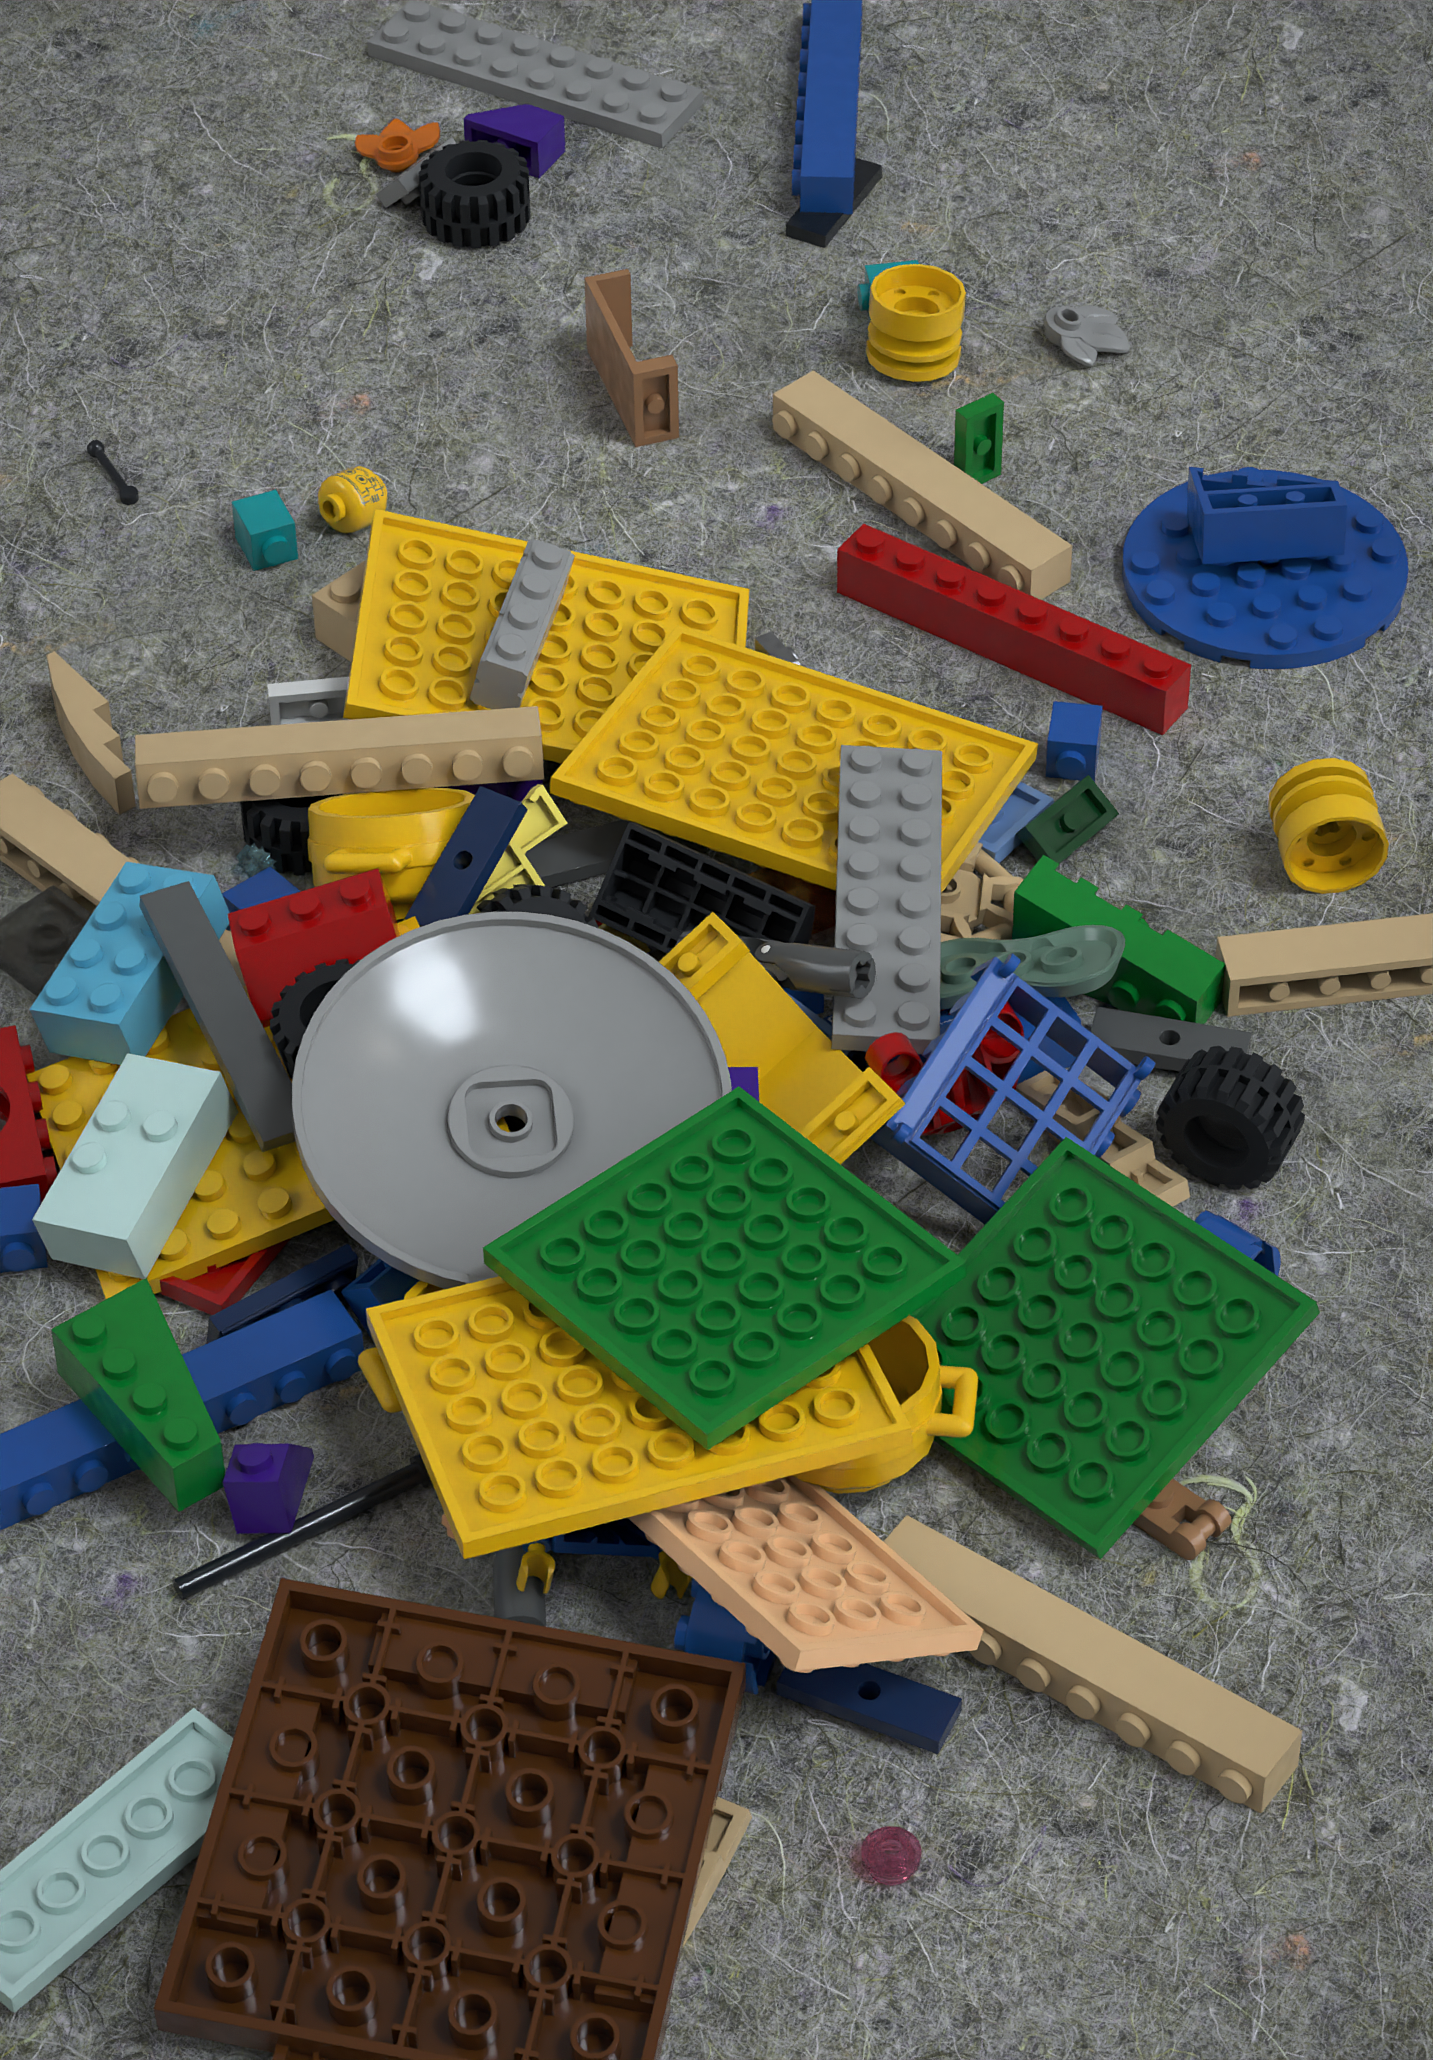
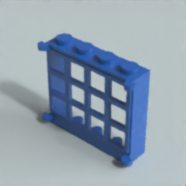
M1013 953L1008 955L1004 963L997 957H993L975 968L970 978L977 982L971 992L962 996L950 1010L949 1014L954 1019L945 1033L933 1039L924 1050L922 1056L927 1060L919 1073L907 1080L898 1090L897 1095L905 1102V1105L870 1137L871 1140L984 1225L1005 1204L1001 1198L1018 1171L1021 1170L1030 1177L1038 1168L1027 1157L1044 1130H1047L1061 1142L1067 1137L1100 1158L1114 1140L1115 1134L1110 1131L1119 1116L1121 1118L1125 1117L1136 1105L1141 1096V1092L1136 1088L1141 1080L1150 1074L1156 1064L1148 1056H1145L1136 1067L1013 973L1021 961ZM1007 1001L1016 1013L1036 1027L1028 1040L997 1017ZM990 1028L1020 1051L1002 1080L972 1058V1055ZM1045 1035L1076 1057L1068 1070L1037 1048ZM1030 1059L1060 1081L1043 1110L1012 1088ZM1085 1065L1116 1088L1108 1101L1078 1079ZM964 1068L995 1091L977 1120L946 1098ZM1070 1089L1100 1111L1099 1116L1083 1141L1053 1119L1054 1114ZM1004 1099L1035 1121L1017 1151L986 1128ZM938 1108L969 1131L951 1161L919 1138ZM979 1139L1009 1161L992 1191L960 1169Z

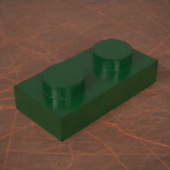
M1087 775L1016 834L1037 861L1044 854L1060 864L1118 816L1119 813L1093 779Z

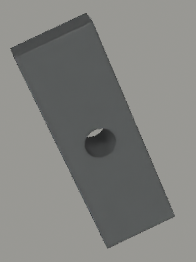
M1098 1006L1090 1031L1129 1062L1140 1064L1143 1057L1148 1056L1156 1062L1154 1067L1166 1071H1180L1187 1059H1191L1194 1053L1201 1049L1208 1052L1210 1047L1222 1046L1226 1051H1229L1231 1046L1242 1048L1244 1053L1248 1054L1252 1032Z

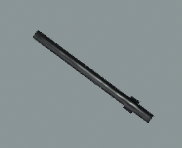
M420 1453L410 1458L409 1465L296 1519L291 1533H267L173 1579L172 1582L176 1593L181 1600L187 1599L421 1484L423 1488L432 1485Z

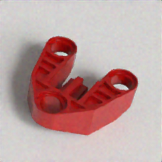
M1007 1001L997 1017L1024 1037L1023 1026ZM990 1028L972 1055V1058L1002 1080L1020 1051ZM899 1032L885 1034L876 1039L869 1046L865 1056L869 1067L896 1094L907 1080L916 1076L924 1065L908 1037ZM897 1055H901L896 1060L888 1064V1062L892 1058H894ZM964 1068L946 1098L977 1120L995 1091ZM1018 1079L1012 1087L1014 1090H1016ZM938 1108L921 1136L946 1134L963 1128V1126Z

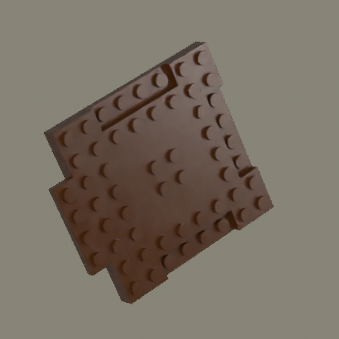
M281 1578L153 2010L158 2030L274 2053L272 2060H659L671 2011V1995L719 1791H722L746 1688V1663Z

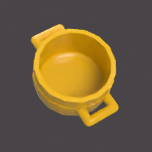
M419 788L343 794L312 803L308 808L310 836L307 841L309 861L312 862L313 885L315 887L379 868L393 905L396 919H405L475 795L465 790L450 788Z
M910 1315L868 1344L912 1427V1445L793 1475L794 1477L803 1482L819 1485L825 1491L832 1493L866 1492L888 1484L892 1479L908 1472L928 1454L935 1436L963 1438L971 1434L974 1427L978 1388L977 1373L968 1367L940 1365L935 1340L919 1320ZM942 1388L955 1389L952 1414L940 1413L942 1409Z

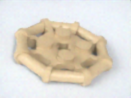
M977 842L941 894V932L950 934L941 933V942L958 938L1012 940L1014 891L1024 879L1013 877L996 860L982 850L983 844ZM974 870H977L983 876L982 880L973 873ZM991 900H1000L1003 908L991 904ZM983 924L988 927V929L972 935L975 926Z

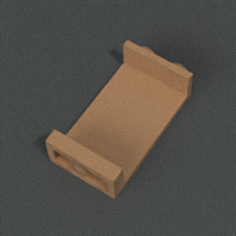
M623 269L585 277L587 351L635 447L679 438L678 365L673 355L637 362L629 348L633 346L631 274L629 270Z

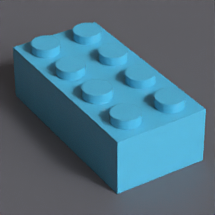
M132 862L124 864L29 1009L49 1053L117 1065L122 1064L127 1053L144 1057L147 1055L184 995L139 907L140 895L189 881L218 939H220L229 925L228 913L230 912L214 875Z

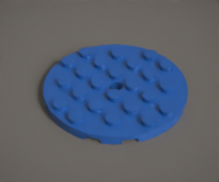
M1244 467L1236 470L1248 472V481L1277 483L1278 475L1318 479L1293 472L1259 470L1254 467ZM1233 471L1203 476L1232 479ZM1185 482L1168 490L1148 504L1131 525L1123 548L1122 578L1128 599L1144 622L1161 636L1169 633L1183 641L1184 650L1219 663L1223 656L1249 660L1250 668L1293 669L1314 666L1347 656L1363 648L1366 638L1378 630L1384 632L1401 610V602L1407 587L1408 558L1400 535L1390 521L1372 504L1341 487L1347 503L1344 555L1328 556L1321 560H1312L1305 557L1281 559L1274 563L1261 562L1263 566L1272 567V569L1266 570L1258 564V561L1234 562L1228 566L1202 564L1187 518L1188 482Z

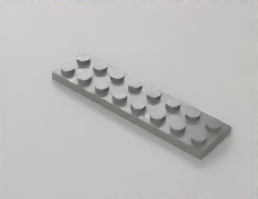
M409 0L367 42L368 56L519 104H529L563 115L564 118L659 148H663L703 105V89L687 85L681 81L654 75L642 69H635L612 62L607 58L583 53L568 46H561L541 40L533 35L515 32L500 27L497 24L473 19L458 12H451L431 6L423 1Z
M841 745L834 947L869 952L875 962L876 976L872 990L865 998L833 996L831 1049L867 1051L869 1046L881 1036L892 1032H899L908 1037L917 1054H923L929 1043L940 1036L942 751Z

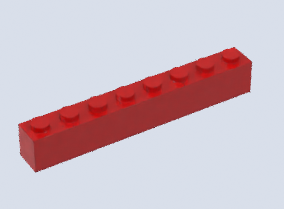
M864 523L837 549V593L1092 705L1103 706L1102 709L1161 735H1164L1188 709L1191 664Z

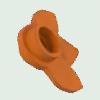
M396 118L383 129L379 136L357 135L355 146L357 152L362 156L376 159L379 167L391 172H402L417 161L420 153L434 147L438 143L441 131L437 122L423 125L413 131L409 126Z

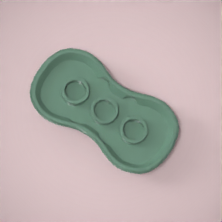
M1082 925L1023 939L958 938L941 942L940 1010L952 1008L962 996L972 991L977 983L970 978L975 968L993 957H997L1004 963L1011 953L1021 959L1013 973L1045 997H1071L1094 991L1104 986L1116 972L1125 948V938L1120 931L1112 927Z

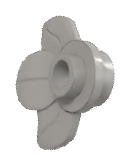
M1083 305L1076 309L1070 306H1059L1049 309L1045 315L1044 332L1048 340L1060 346L1067 356L1083 365L1092 367L1096 360L1097 352L1127 354L1130 349L1125 332L1116 325L1119 318L1105 308L1092 305Z

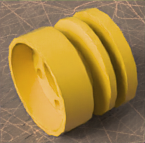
M923 264L898 265L885 269L878 274L870 287L869 315L871 320L867 328L868 340L866 343V355L869 363L882 374L894 379L911 382L932 381L947 376L956 369L961 357L960 343L963 334L961 324L964 319L966 299L963 283L948 271Z
M1337 758L1313 759L1293 767L1277 780L1269 793L1268 812L1273 822V830L1278 838V848L1283 866L1290 881L1303 890L1320 894L1338 893L1364 884L1379 872L1387 859L1389 842L1378 813V806L1371 783L1364 770L1353 762Z

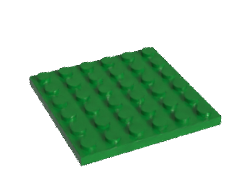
M741 1087L735 1088L483 1247L485 1265L707 1451L966 1277V1261Z
M1065 1137L958 1254V1256L966 1261V1277L910 1314V1316L919 1320L935 1340L940 1365L968 1367L973 1369L978 1376L974 1427L971 1434L963 1438L935 1436L934 1441L1101 1560L1318 1316L1320 1311L1315 1300L1071 1139ZM942 1388V1409L940 1413L952 1414L955 1389Z

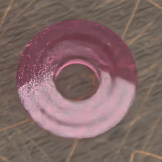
M894 1826L882 1827L871 1832L863 1841L861 1861L866 1871L877 1882L884 1885H898L907 1881L919 1868L921 1863V1846L918 1839L911 1832L903 1828ZM893 1850L899 1853L887 1854L884 1851Z

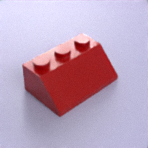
M379 868L228 913L234 949L251 1004L264 1028L269 1027L270 1020L274 1018L271 1012L274 1002L282 1000L279 993L286 985L293 986L296 983V976L302 972L309 974L316 970L314 966L324 962L327 966L334 965L336 960L348 959L350 964H354L358 959L362 960L380 946L400 936L395 911Z

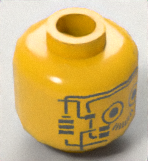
M362 466L347 468L329 476L321 483L318 491L319 510L322 517L334 530L341 533L356 532L371 525L375 509L386 510V486L382 479L368 468Z

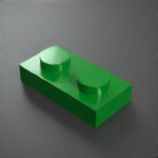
M993 392L955 410L954 466L981 484L1000 476L1002 470L1004 401Z

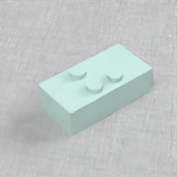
M127 1053L32 1219L51 1259L139 1279L147 1278L238 1113L221 1072Z

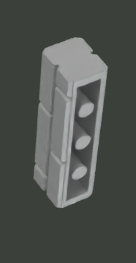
M536 539L528 540L478 666L470 700L474 704L489 709L518 708L521 706L566 589L568 576L575 557L571 551Z

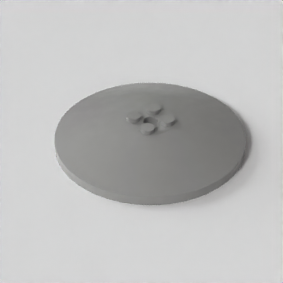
M485 912L439 920L413 929L388 941L366 955L342 976L314 1012L303 1035L295 1061L292 1081V1122L296 1146L308 1179L315 1193L340 1226L366 1250L390 1266L418 1280L448 1289L498 1277L493 1270L484 1264V1246L732 1091L724 1051L706 1013L691 992L652 956L628 941L579 921L529 912ZM504 1116H516L525 1123V1127L517 1132H506L500 1129L496 1122Z

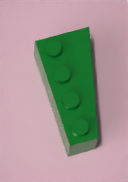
M1043 854L1014 891L1012 939L1035 937L1082 925L1112 927L1120 931L1125 938V948L1116 972L1104 986L1084 995L1114 1006L1122 1011L1205 1024L1222 1001L1225 963L1168 929L1162 934L1156 932L1142 918V913L1127 904L1122 910L1118 909L1096 895L1099 887L1082 877L1077 883L1073 882L1056 871L1059 863Z
M147 1278L51 1329L58 1374L178 1512L224 1487L225 1467L221 1440Z

